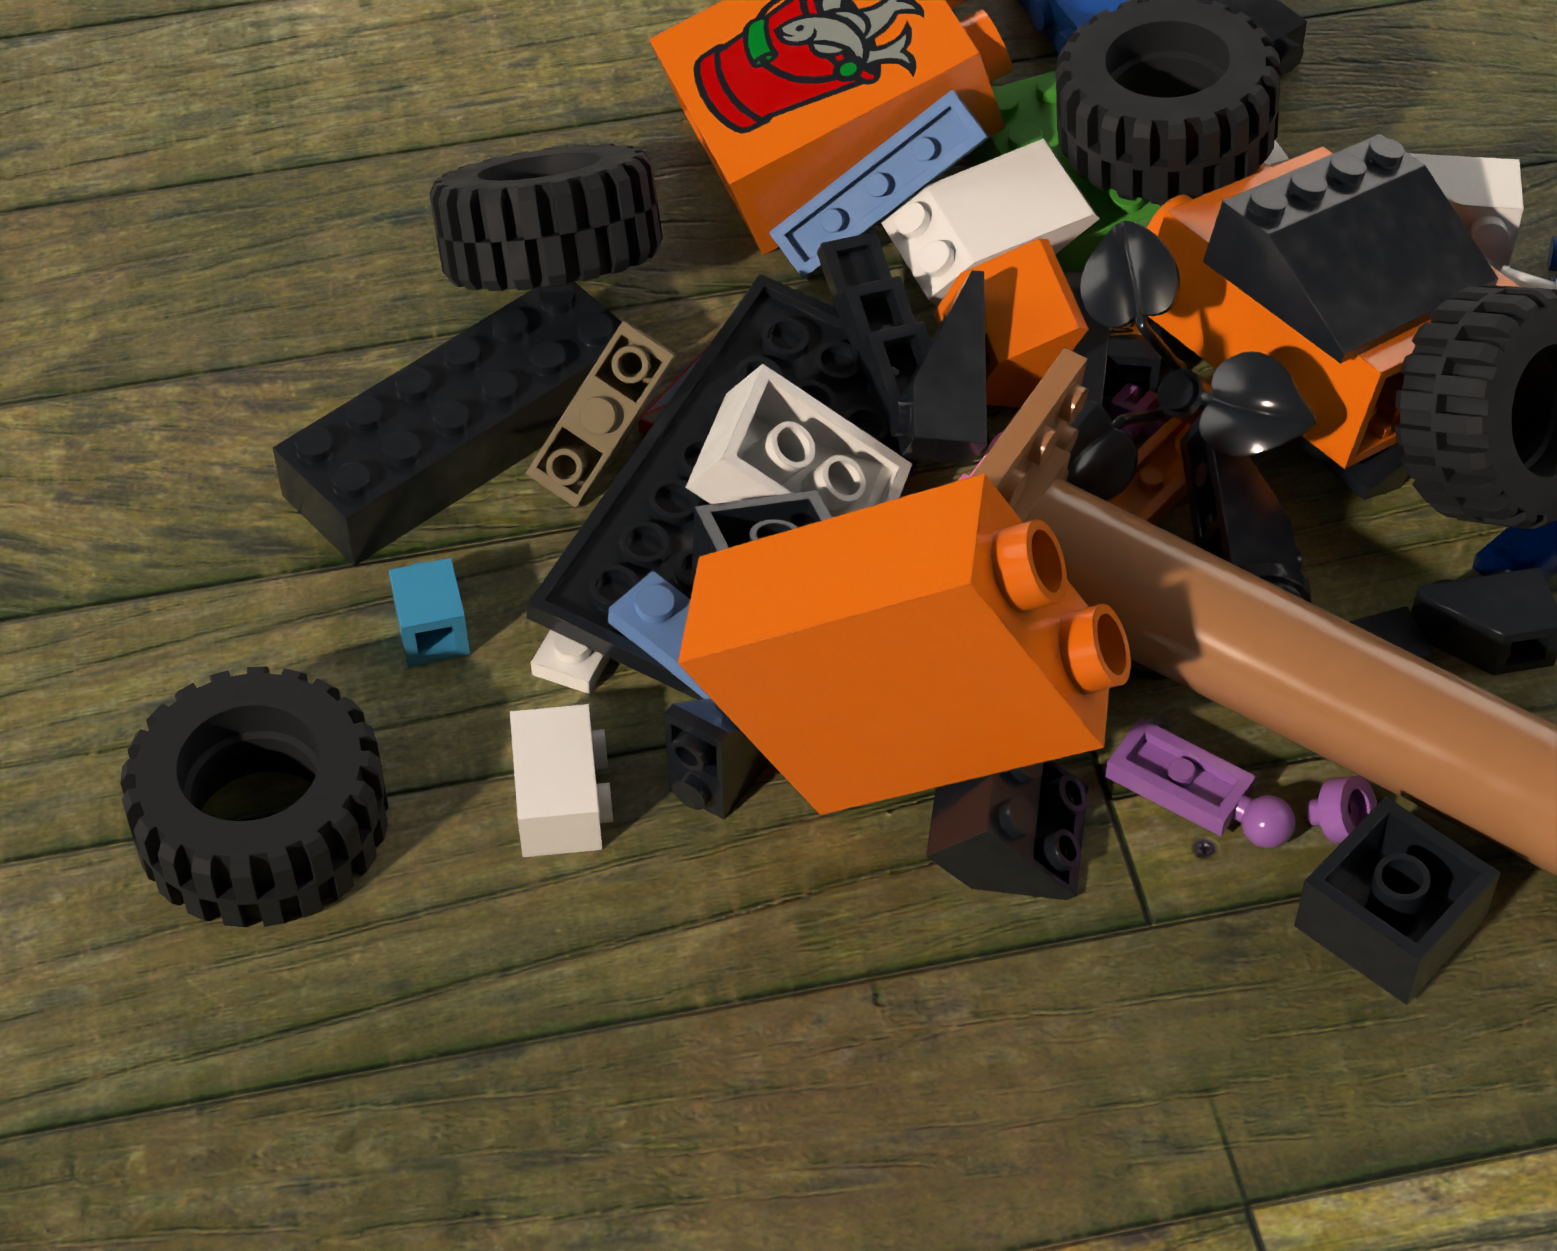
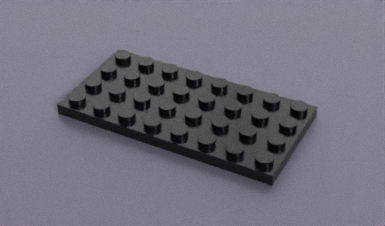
M759 274L531 597L527 603V619L697 700L704 699L637 644L608 623L609 607L652 571L656 572L687 598L691 599L695 579L692 571L695 506L710 505V503L685 487L726 393L760 365H766L899 454V443L896 437L891 436L890 426L868 385L835 307L764 275ZM908 460L912 463L906 482L919 461Z

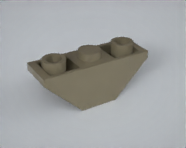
M623 320L525 474L575 508L578 507L622 449L653 401L676 354L628 321Z

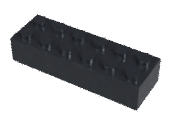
M569 282L567 285L554 287H535L272 447L282 496L343 556L356 566L540 449L622 322L576 282Z

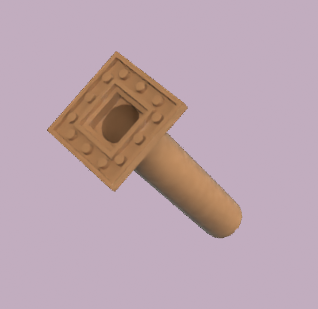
M1064 348L971 477L985 473L1023 523L1040 519L1051 528L1064 556L1067 580L1088 607L1106 604L1115 611L1125 630L1131 659L1557 876V725L1066 482L1069 474L1067 468L1071 451L1078 437V430L1071 427V425L1081 412L1089 390L1081 385L1087 358Z

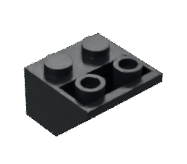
M1050 760L937 787L935 789L926 857L971 889L1059 900L1074 898L1077 896L1088 786L1055 761Z

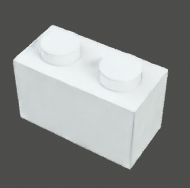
M589 704L510 711L517 817L522 856L534 857L602 850L600 823L613 822L610 782L596 784L595 769L608 768L605 730H591Z

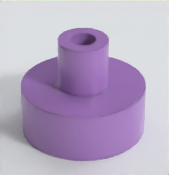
M1361 776L1333 777L1323 784L1318 799H1312L1308 802L1306 809L1307 818L1311 825H1321L1325 836L1331 842L1340 844L1377 806V801L1371 785L1365 778Z

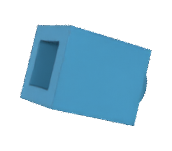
M452 559L418 562L410 566L390 569L389 576L407 667L470 655L465 615Z

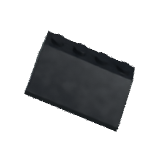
M1381 134L1223 200L1203 259L1206 265L1340 364L1431 320L1429 314L1458 291L1467 287L1496 285L1499 279L1426 165L1407 153L1399 142L1384 137Z

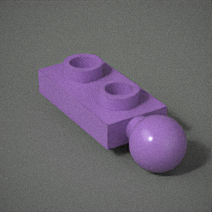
M1141 717L1107 761L1106 778L1222 837L1234 819L1241 822L1243 832L1248 840L1261 848L1279 847L1286 843L1294 832L1295 815L1285 800L1273 795H1263L1255 799L1250 798L1254 790L1255 775Z

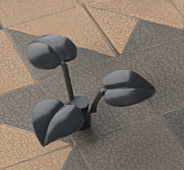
M1122 221L1111 228L1088 259L1082 273L1080 290L1084 307L1089 315L1098 323L1109 328H1122L1135 320L1139 332L1169 365L1171 372L1163 378L1159 385L1158 402L1160 407L1157 410L1122 414L1112 421L1109 413L1101 404L1094 401H1085L1081 412L1071 425V427L1078 430V437L1071 451L1067 468L1069 474L1066 482L1107 502L1121 494L1130 485L1135 476L1138 462V451L1134 440L1127 433L1120 431L1128 425L1155 421L1167 423L1172 417L1192 425L1202 413L1199 422L1201 436L1212 448L1230 456H1251L1277 449L1297 439L1316 425L1317 417L1304 400L1291 374L1280 362L1271 356L1253 351L1237 354L1224 361L1216 369L1212 380L1188 370L1185 362L1179 360L1151 328L1146 317L1167 313L1176 304L1180 290V276L1172 253L1155 233L1138 223Z

